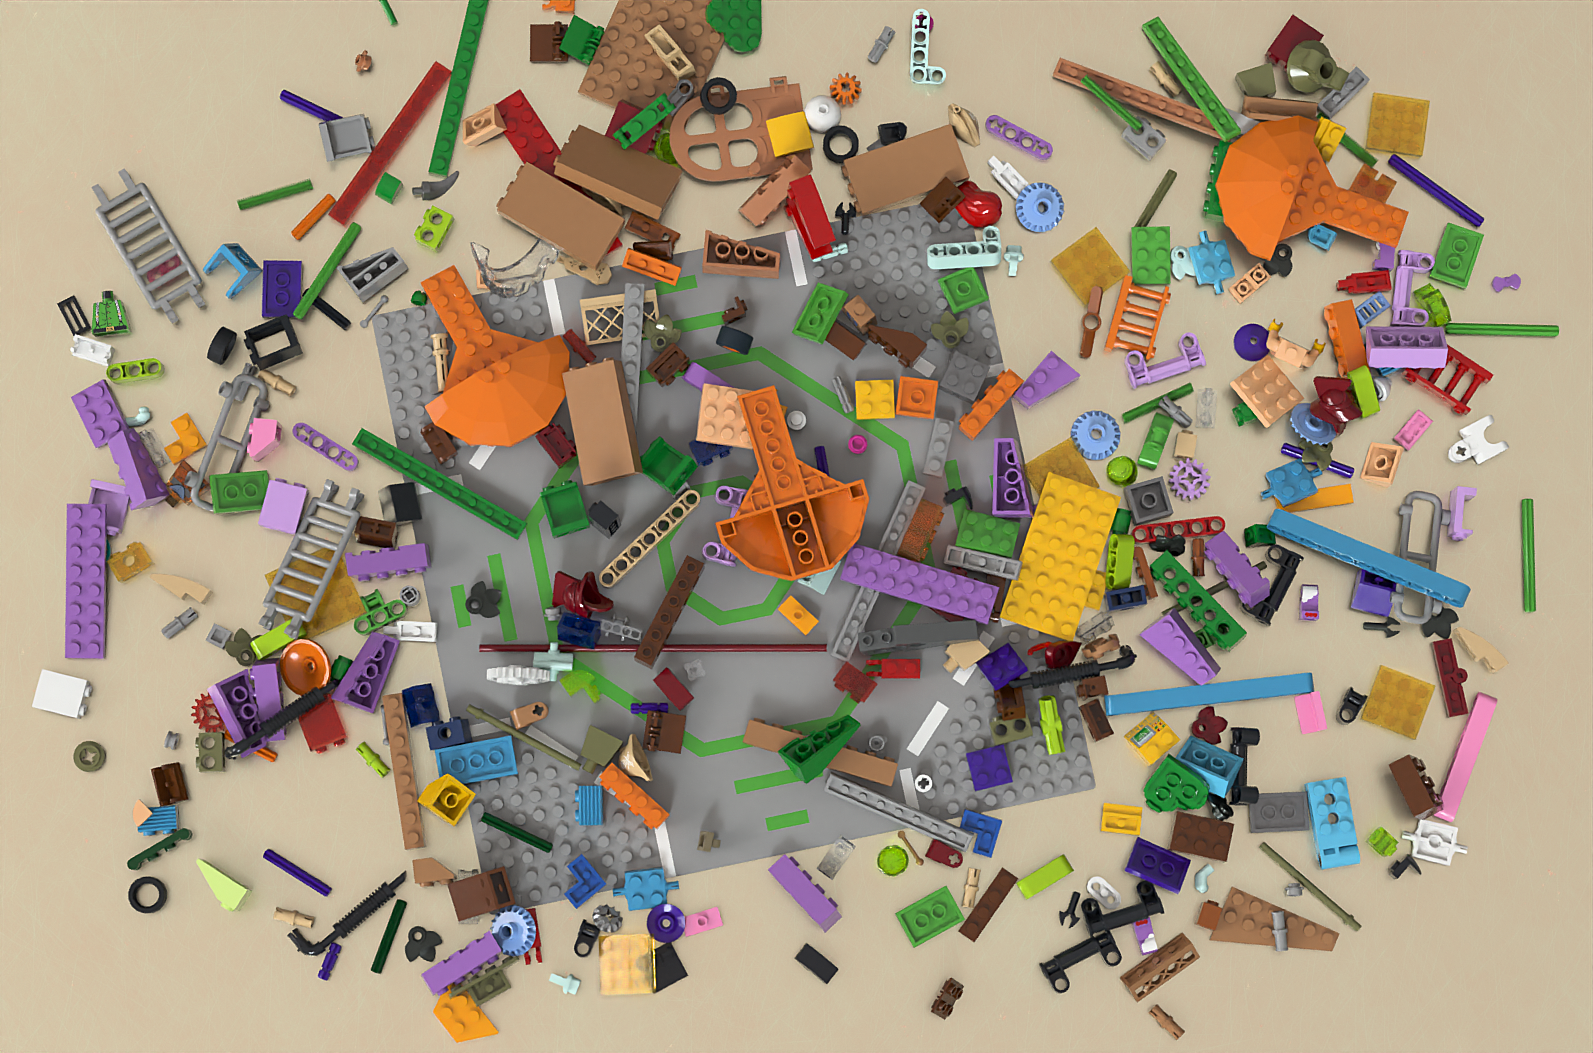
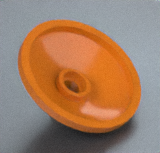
M298 639L288 644L283 650L280 658V671L287 687L294 693L302 696L311 691L315 686L321 689L329 683L331 664L326 651L321 645L310 639Z

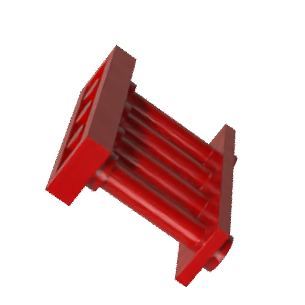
M1448 344L1446 365L1452 361L1458 365V370L1444 391L1434 385L1444 368H1436L1428 380L1418 375L1422 368H1412V370L1406 368L1402 372L1407 381L1411 383L1416 382L1451 405L1453 410L1460 415H1467L1471 411V408L1466 406L1480 383L1483 384L1484 382L1487 384L1494 375ZM1469 372L1474 376V380L1462 399L1458 401L1450 394L1463 374Z

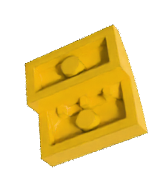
M804 111L766 121L775 157L778 158L814 148Z

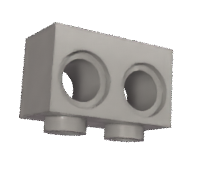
M1137 116V120L1139 119L1143 125L1141 127L1143 133H1134L1132 126L1129 125L1123 131L1121 137L1150 161L1165 144V135L1160 130L1153 129L1150 126L1151 123L1146 118ZM1154 139L1157 142V146L1152 147L1147 141Z

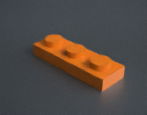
M631 248L627 249L622 267L676 286L682 270L681 266Z

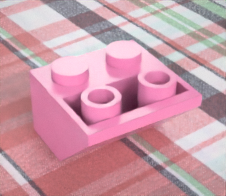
M254 418V422L250 423L249 434H252L251 442H248L247 453H250V457L254 461L259 462L280 445L282 425L277 420Z

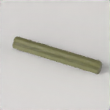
M1171 169L1167 171L1134 227H1146L1175 180L1177 176L1175 171Z

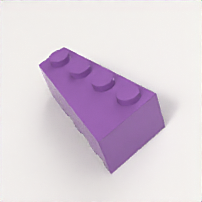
M134 428L122 430L107 441L114 463L119 465V477L125 482V494L130 496L132 503L129 506L131 511L154 506L170 495L166 484L162 481L156 466L153 464L148 451L145 449L139 434Z
M994 438L992 515L998 518L1034 517L1018 442L1014 438Z
M426 543L399 546L396 550L395 548H381L377 553L376 551L365 550L360 553L361 555H354L352 552L345 553L348 576L358 579L359 582L369 581L370 577L377 576V579L388 578L389 574L396 573V576H403L408 574L407 571L415 570V573L426 572V568H432L429 545Z

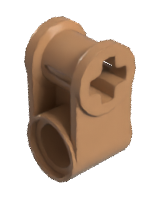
M535 702L510 711L516 730H519L546 718L549 710L546 704ZM537 706L544 708L541 716L534 712L537 710Z

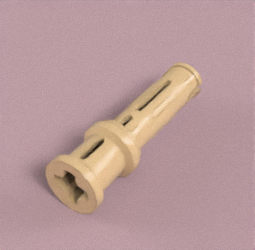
M446 333L431 335L434 347L432 355L436 358L438 392L444 391L448 378L447 356L449 350L447 349L446 338L448 334Z

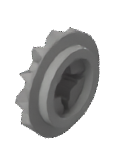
M607 904L604 906L599 905L592 915L595 925L604 932H616L622 926L623 918L620 917V911H615L614 907L611 908ZM606 914L608 915L609 918H612V919L610 920V922H609L608 918L605 917Z

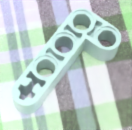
M918 9L912 17L910 79L916 84L938 85L945 80L946 72L941 67L928 66L930 16L925 9ZM919 13H923V16L926 17L922 22V27L926 26V29H915V25L919 27V19H916ZM917 32L925 34L926 38L923 42L916 41L915 34ZM916 51L924 53L925 58L922 61H917L914 58ZM921 70L924 73L923 79L916 80L913 77V72ZM938 70L942 73L943 77L940 81H935L932 78L934 71Z
M987 226L983 230V241L931 245L927 249V264L931 269L998 265L1001 262L1000 231L995 226Z

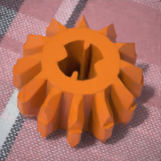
M848 72L844 78L842 74H838V79H832L834 85H830V90L833 91L831 92V97H836L835 101L837 103L842 100V105H846V100L853 104V98L858 100L859 95L857 93L862 92V89L859 88L861 82L855 81V75L849 78ZM843 86H844V88H845V86H848V87H849V92H847V90H846V92H843V91H842Z

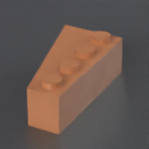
M788 155L744 202L738 211L754 226L758 224L761 226L768 219L767 215L771 211H776L781 205L780 202L785 197H788L787 189H789V182L807 176L811 170L796 155Z
M709 230L705 231L703 273L779 279L780 253L758 246L755 247L743 241H736L725 235L714 234Z

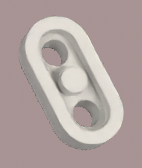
M1093 877L1088 881V892L1105 908L1115 909L1120 905V894L1103 878ZM1094 883H1098L1100 885L1099 890H1094ZM1109 896L1114 897L1113 903L1107 901Z

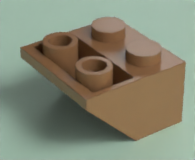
M435 858L412 860L415 884H420L422 888L434 886L433 882L447 885L457 879L456 874Z

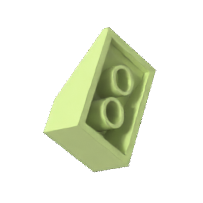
M198 858L196 863L215 896L222 902L221 906L228 911H240L252 890L206 860Z

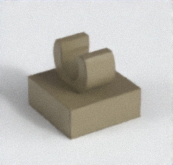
M701 831L697 850L710 852L711 847H720L721 840L713 839L714 833Z

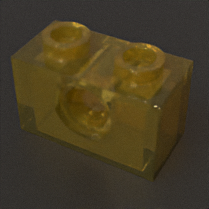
M133 542L126 547L127 550L122 553L120 551L110 556V560L107 561L120 583L127 581L155 564L143 543ZM129 556H133L134 563L127 566L125 563L126 559Z

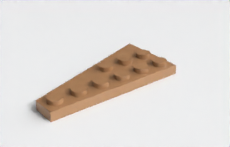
M1231 887L1216 930L1212 932L1209 939L1210 941L1276 946L1275 936L1272 934L1274 927L1271 912L1284 911L1285 928L1288 929V933H1286L1288 948L1333 951L1340 933Z

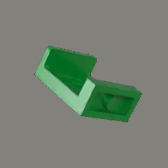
M660 436L640 456L642 474L673 496L698 467L690 456L683 455L667 444Z
M568 480L562 482L561 486L556 488L554 486L543 488L540 496L554 539L590 528L577 482Z

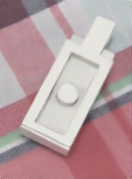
M995 156L988 160L987 163L993 169L991 173L1017 200L1021 191L1030 184L1008 162L1006 163L1004 160L1000 162Z
M398 621L394 622V626H383V634H393V638L397 640L437 642V623Z

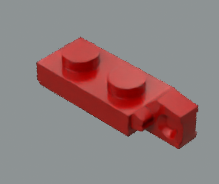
M1389 270L1352 273L1350 276H1346V280H1338L1337 282L1338 291L1348 290V293L1353 294L1390 291L1392 289Z

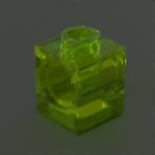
M1378 827L1365 841L1382 857L1387 855L1390 857L1397 850L1396 845L1399 843L1383 827Z

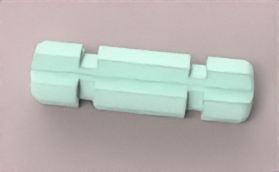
M840 243L838 246H831L832 253L814 259L813 262L821 261L822 258L824 260L838 256L839 253L841 255L847 253V244Z

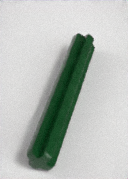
M484 812L481 818L482 822L546 853L551 852L552 843Z
M397 899L371 967V971L380 974L406 908V901Z

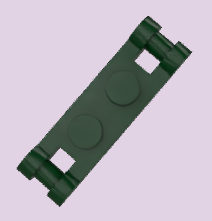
M186 828L178 830L129 859L127 862L128 868L139 870L145 861L152 862L160 857L159 853L162 851L169 852L176 848L175 844L179 841L190 840L193 836L192 831Z

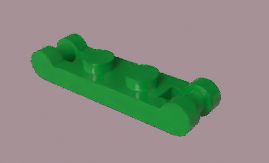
M666 93L659 96L613 134L614 138H618L622 143L621 146L624 150L677 108L674 103L671 104L667 99ZM662 103L666 109L661 111L658 107L659 104ZM626 131H628L632 136L629 139H627L624 135Z

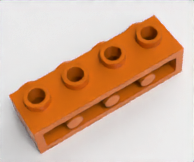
M1352 299L1331 303L1324 307V317L1328 322L1329 336L1333 341V352L1335 357H1337L1338 372L1341 377L1348 379L1347 372L1364 365L1370 371Z
M1010 368L1007 372L1003 370L996 378L998 382L994 386L990 385L985 390L984 394L986 396L982 400L977 399L971 407L973 411L969 415L965 413L959 420L961 424L958 429L972 441L1022 386L1024 380Z
M613 763L599 776L602 780L600 784L607 790L610 788L616 792L614 796L622 804L626 801L630 805L629 810L636 816L640 814L644 817L643 823L650 829L655 827L658 830L670 816L668 812Z

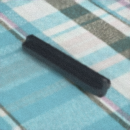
M306 289V290L304 291V293H303V295H302L303 297H304V295L306 294V292L308 291V289ZM316 297L312 305L344 330L350 326L351 322L321 297Z

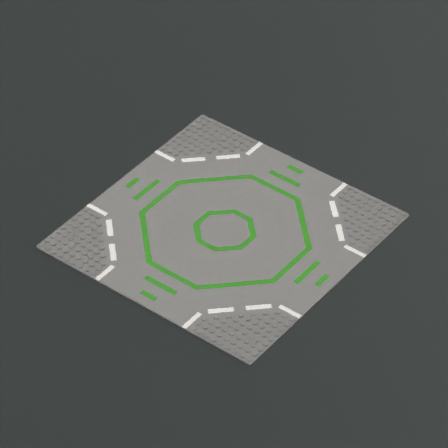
M920 204L849 218L848 235L841 233L842 220L830 222L836 239L830 245L838 246L840 243H846L848 252L842 255L839 253L838 256L824 260L822 258L821 261L813 262L797 229L741 240L749 245L780 253L779 279L703 273L704 248L673 254V259L667 260V262L682 267L676 286L618 265L609 267L612 277L608 284L596 285L590 280L574 274L472 295L490 329L535 342H541L560 335L570 352L569 368L586 367L585 364L602 363L603 359L610 357L621 361L622 340L586 345L580 300L624 294L625 283L645 284L644 291L656 289L659 318L669 315L673 323V329L682 330L681 337L675 344L685 353L686 357H689V365L691 362H695L738 389L756 391L774 385L775 389L778 390L777 396L780 405L788 407L784 419L796 458L818 470L814 448L824 446L831 478L843 484L861 479L864 480L869 503L861 534L856 544L878 550L909 480L926 489L896 556L950 572L955 566L943 563L948 544L955 546L964 509H971L963 498L947 507L943 502V498L946 497L945 493L955 488L957 491L967 486L973 502V509L971 511L994 516L992 515L994 438H1014L1018 442L1032 506L1034 505L1011 398L972 441L958 429L961 424L959 420L965 413L969 415L973 411L971 408L972 404L939 389V385L955 351L990 366L975 402L977 399L982 400L986 396L984 394L985 390L990 385L994 386L998 382L996 379L1003 370L1005 371L990 300L954 314L938 283V279L964 268L931 269L927 264V249L931 245L977 242L974 227L967 223L955 208L940 223ZM974 267L988 295L983 268ZM819 282L848 293L849 295L844 304L854 296L859 295L876 315L878 323L876 326L913 333L927 344V349L912 369L909 367L905 368L899 364V359L896 356H889L885 353L882 345L879 343L876 345L868 339L869 335L867 333L862 336L842 310H840L835 321L867 343L854 361L826 340L823 344H819L796 336L792 331ZM737 296L740 301L744 300L748 310L745 311L746 317L726 326L740 330L754 338L747 355L730 351L716 344L722 326H725L722 315H724V311L734 307V309H737L734 300ZM653 301L645 302L643 311L650 316L654 310ZM432 304L378 314L372 317L397 448L527 523L520 538L516 540L403 475L404 483H415L422 514L421 520L412 522L416 544L426 543L429 545L432 568H426V572H422L431 621L437 623L436 647L450 718L460 716L461 719H468L472 741H484L512 735L482 719H476L475 715L466 711L469 704L478 709H484V712L516 729L510 711L535 702H542L548 707L547 717L521 728L519 731L582 764L579 771L512 736L518 774L464 784L476 794L468 809L481 873L504 866L516 903L513 905L528 908L568 899L564 893L579 881L567 866L581 854H583L606 883L597 892L600 893L613 890V888L624 887V871L663 867L664 877L667 879L908 828L823 791L831 772L941 820L962 817L965 809L982 813L1095 788V779L1073 682L1067 683L1066 681V683L1062 682V684L1058 683V685L1055 684L1054 686L1051 684V686L1047 685V687L1043 685V688L1039 687L1038 689H1033L1032 685L1022 687L1025 712L1028 714L1033 736L1004 744L1013 782L975 791L966 753L994 747L989 723L993 722L992 718L1002 715L997 713L996 702H999V700L994 698L993 687L976 663L965 671L958 666L952 673H949L943 667V664L950 658L945 653L949 645L865 656L859 650L858 640L849 663L832 657L833 648L861 588L859 585L840 580L848 552L841 558V563L824 595L797 582L798 579L788 581L751 571L738 558L735 560L736 567H731L706 560L702 556V548L708 542L721 544L715 523L729 519L732 507L720 505L715 501L714 494L716 490L721 486L749 490L755 479L754 475L759 472V467L754 451L751 449L696 441L702 392L682 379L686 370L682 373L679 371L674 376L676 379L669 386L661 387L646 371V368L662 352L655 351L651 347V340L647 337H643L641 343L636 432L639 455H643L649 449L650 444L660 436L677 451L685 456H690L698 467L686 481L691 490L699 493L700 505L614 587L608 589L601 585L599 581L600 573L685 492L679 494L674 499L668 491L642 473L594 486L583 485L578 455L559 469L535 437L537 434L512 447H491L487 445H475V447L470 445L455 446L454 448L458 455L440 465L420 433L423 427L432 423L425 406L443 394V392H438L436 358L432 355L434 347L431 335L439 333L448 334L446 338L447 349L449 350L447 356L448 374L457 347ZM616 306V308H618L619 310L623 307V306ZM609 307L603 315L612 321L618 311L613 307ZM604 308L596 310H598L601 313ZM594 310L585 311L586 319L591 323H594L600 315ZM946 311L950 312L956 321L967 318L969 323L967 334L961 337L960 344L953 349L945 347L942 340L935 338L931 332V324H940L941 317ZM620 313L614 323L623 329L624 316ZM654 313V314L652 315V318L656 320L655 313ZM643 314V324L648 318L645 314ZM601 316L595 326L604 332L610 322ZM587 322L588 329L591 327V324ZM612 324L606 334L611 338H615L621 330ZM593 327L589 332V340H598L602 333ZM604 335L601 339H608V337ZM949 336L947 338L949 342L955 341L954 337ZM662 339L657 340L658 346H662L664 344V341ZM900 376L938 381L933 420L895 415V419L857 420L855 381L893 380L895 412ZM836 377H842L843 386L846 387L851 399L850 403L852 402L854 411L850 413H844L843 404L840 403L836 387L834 388L832 379ZM566 396L551 420L550 425L552 426L553 422L556 426L560 424L566 432L565 438L568 441L571 439L575 443ZM793 411H800L806 417V424L800 430H793L787 424V417ZM936 417L954 421L942 478L923 474ZM445 431L446 435L453 444V436ZM854 435H862L867 440V449L861 454L851 452L848 447V442ZM568 480L577 482L587 517L589 514L588 510L594 502L598 504L601 500L619 515L622 525L608 539L592 526L588 517L590 528L554 539L540 492H543V488L548 486L559 487L562 482ZM720 491L719 498L727 500L728 493ZM689 495L686 501L689 504H694L697 501V497ZM676 508L672 514L674 517H681L683 510ZM1032 517L1002 518L1020 523L1012 555L1014 560L1019 559ZM663 521L658 527L660 530L665 531L669 528V523ZM650 534L645 537L647 544L654 543L655 536ZM709 546L706 548V553L709 556H714L716 550L714 547ZM633 548L631 555L633 557L640 556L641 549ZM687 555L704 563L705 569L666 644H827V652H661L653 669L634 660L636 652H560L573 653V671H559L557 681L540 682L539 684H528L527 686L503 684L487 680V669L508 667L510 665L533 667L534 652H479V644H550V642H558V644H641ZM625 561L618 562L617 569L622 571L627 568ZM962 568L968 573L966 576L970 579L976 578L986 583L987 574ZM557 571H562L582 580L585 573L593 571L599 593L611 599L614 604L613 608L607 612L593 611L588 623H585L577 614L568 611L564 605L558 606L563 613L562 616H559V620L549 621L548 617H544V614H546L545 608L553 607L554 580ZM606 574L603 577V582L606 584L613 581L611 574ZM1006 578V583H1005V588H1004V594H1003L1001 609H1002V606H1003V603H1004V600H1005V597H1006V594H1007L1009 585H1010V583H1011V579H1007V578ZM483 581L486 589H497L502 592L500 600L495 605L500 611L498 616L484 618L480 614H471L467 611L465 603L471 596V589L476 583ZM880 592L862 632L893 628L896 625L948 621L924 605ZM790 595L819 621L806 636L778 611V608ZM476 601L472 603L473 608L479 606V603ZM615 613L616 616L621 618L628 616L627 620H629V623H626V626L642 630L640 641L624 637V641H621V635L610 632L607 637L605 636L606 631L591 627L593 619L597 617L612 622L611 616H614ZM999 618L998 623L989 620L988 625L978 622L979 641L990 651L989 654L1009 643L1024 662L1028 671L1019 676L1020 679L1029 678L1030 672H1037L1039 670L1041 672V670L1045 671V669H1048L1045 663L1046 648L1035 651L1032 655L1027 654L1028 649L1048 641L1052 643L1064 641L1063 639ZM615 620V623L624 624V622ZM595 621V626L600 627L602 625V622ZM607 623L604 624L605 629L608 628ZM619 625L613 627L614 632L621 630ZM633 631L632 636L638 637L639 632ZM920 659V679L866 677V672H881V665L869 666L866 665V660ZM666 667L673 672L677 679L694 696V699L681 711L653 681ZM1042 696H1055L1063 730L1061 732L1065 752L1048 754L1045 735H1043L1040 725L1041 713L1038 698ZM632 703H639V705H642V703H668V713L686 715L681 754L658 750L648 751V749L643 748L650 765L653 780L646 781L640 776H628L670 814L658 830L655 827L650 829L643 823L644 817L640 814L638 816L633 814L629 810L630 805L626 801L622 804L614 796L616 792L611 788L607 790L605 787H603V825L580 826L579 822L575 821V810H579V802H575V790H579V786H602L600 784L602 780L599 776L611 763L619 768L618 759L620 751L615 754L606 768L597 765L593 774L583 770L587 758L580 754L589 726L592 725L623 741L622 747L628 744L629 736L635 734L643 747L647 714H642V712L632 714ZM537 706V710L534 711L535 714L541 716L544 708ZM850 715L861 726L843 747L846 748L847 745L858 748L857 752L865 754V751H867L866 744L869 743V735L871 733H876V735L881 737L885 736L887 743L884 744V753L877 754L876 757L881 759L884 756L895 759L894 763H897L898 766L891 787L825 768L821 774L806 784L794 775L778 753L744 744L743 739L749 720H754V718L765 720L764 724L766 725L779 724L784 726L783 730L791 731V729L802 731L803 736H809V732L816 730V732L826 728L827 724ZM1022 720L1015 721L1014 726L1017 730L1025 728ZM998 725L996 733L998 735H1005L1006 728L1003 725ZM920 775H927L932 780V787L927 792H919L915 788V780ZM925 778L918 782V786L921 785V789H925V786L929 785ZM484 812L552 843L551 852L546 853L482 822L481 818ZM700 832L714 833L713 839L721 840L720 847H711L710 852L697 850ZM500 909L491 911L489 913L491 915H495L500 911Z

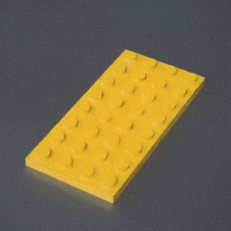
M1048 472L1018 561L1023 562L1018 581L1011 580L999 618L1066 641H1073L1121 497Z

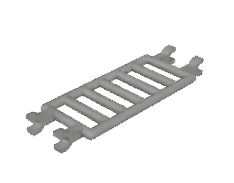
M124 168L118 173L128 190L109 201L99 184L91 187L102 204L95 212L151 308L156 310L162 306L168 319L173 324L179 319L169 302L188 291L198 308L205 305L195 288L202 280L146 184L139 183L135 186ZM139 192L143 194L146 201L112 221L108 220L105 214L106 211ZM149 207L151 208L155 217L118 237L114 230L115 227ZM160 223L164 233L135 250L127 252L123 245L124 243ZM165 240H170L174 247L173 249L137 269L133 262L134 258ZM179 255L183 262L182 265L149 284L145 283L142 277L143 274ZM185 271L189 272L192 277L191 281L155 300L151 293L152 290Z
M327 479L321 497L312 498L263 601V606L268 609L258 624L264 626V629L272 630L274 619L277 613L280 612L293 617L284 633L289 635L288 637L297 640L302 622L311 621L361 514L356 508L364 498V494L359 493V489L352 487L346 506L330 502L339 486L335 485L334 481ZM317 505L351 516L347 527L313 516ZM309 522L342 533L343 536L339 544L305 533ZM304 540L331 549L335 553L331 561L301 552L297 550L300 541ZM296 557L327 569L323 578H319L288 566L292 558ZM287 574L316 584L318 589L315 595L312 596L280 583L284 575ZM278 591L309 602L310 606L307 612L303 613L272 602Z

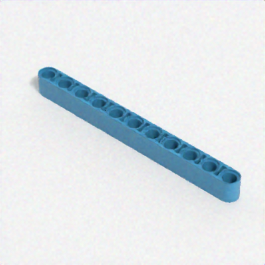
M1281 509L1274 510L1267 525L1270 531L1455 607L1462 608L1471 590L1464 583Z
M1300 673L1204 684L1202 686L1196 685L1104 696L1106 716L1305 694L1315 691L1312 673Z

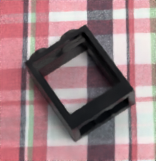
M287 314L244 331L246 339H243L247 349L252 351V354L249 355L253 365H258L260 371L303 354ZM285 330L290 346L260 357L255 342Z

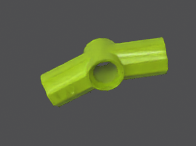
M1042 696L1038 698L1041 713L1040 725L1042 733L1045 735L1048 754L1065 752L1061 733L1063 730L1055 696Z

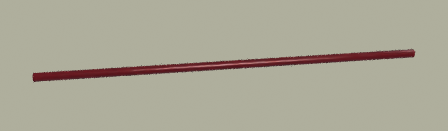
M479 644V652H548L550 649V644ZM558 644V650L560 652H637L640 644ZM665 644L661 652H827V644Z

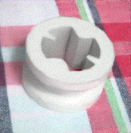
M927 775L918 776L915 780V788L919 792L930 790L932 787L931 778ZM922 778L927 779L926 782H929L925 789H921V785L918 786V782Z

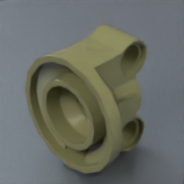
M1305 40L1298 44L1291 52L1287 62V76L1290 84L1296 90L1304 93L1315 92L1322 86L1341 91L1349 76L1347 71L1337 67L1336 62L1330 55L1329 49L1323 43L1316 40Z

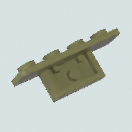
M509 956L502 960V965L498 967L493 965L485 970L486 974L480 977L477 974L468 979V984L464 986L459 984L450 989L452 993L448 995L450 1000L468 990L476 1007L507 991L511 986L502 970L519 961L518 956L514 958Z

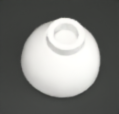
M1372 377L1377 399L1382 402L1389 396L1392 382L1388 377Z

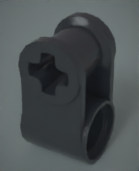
M1350 687L1336 713L1338 723L1348 725L1353 722L1368 696L1361 695ZM1343 711L1349 712V720H1345L1342 717Z
M585 919L582 921L574 945V951L580 958L590 956L601 931L596 925L588 923ZM580 944L588 945L589 949L586 954L578 952L577 949Z

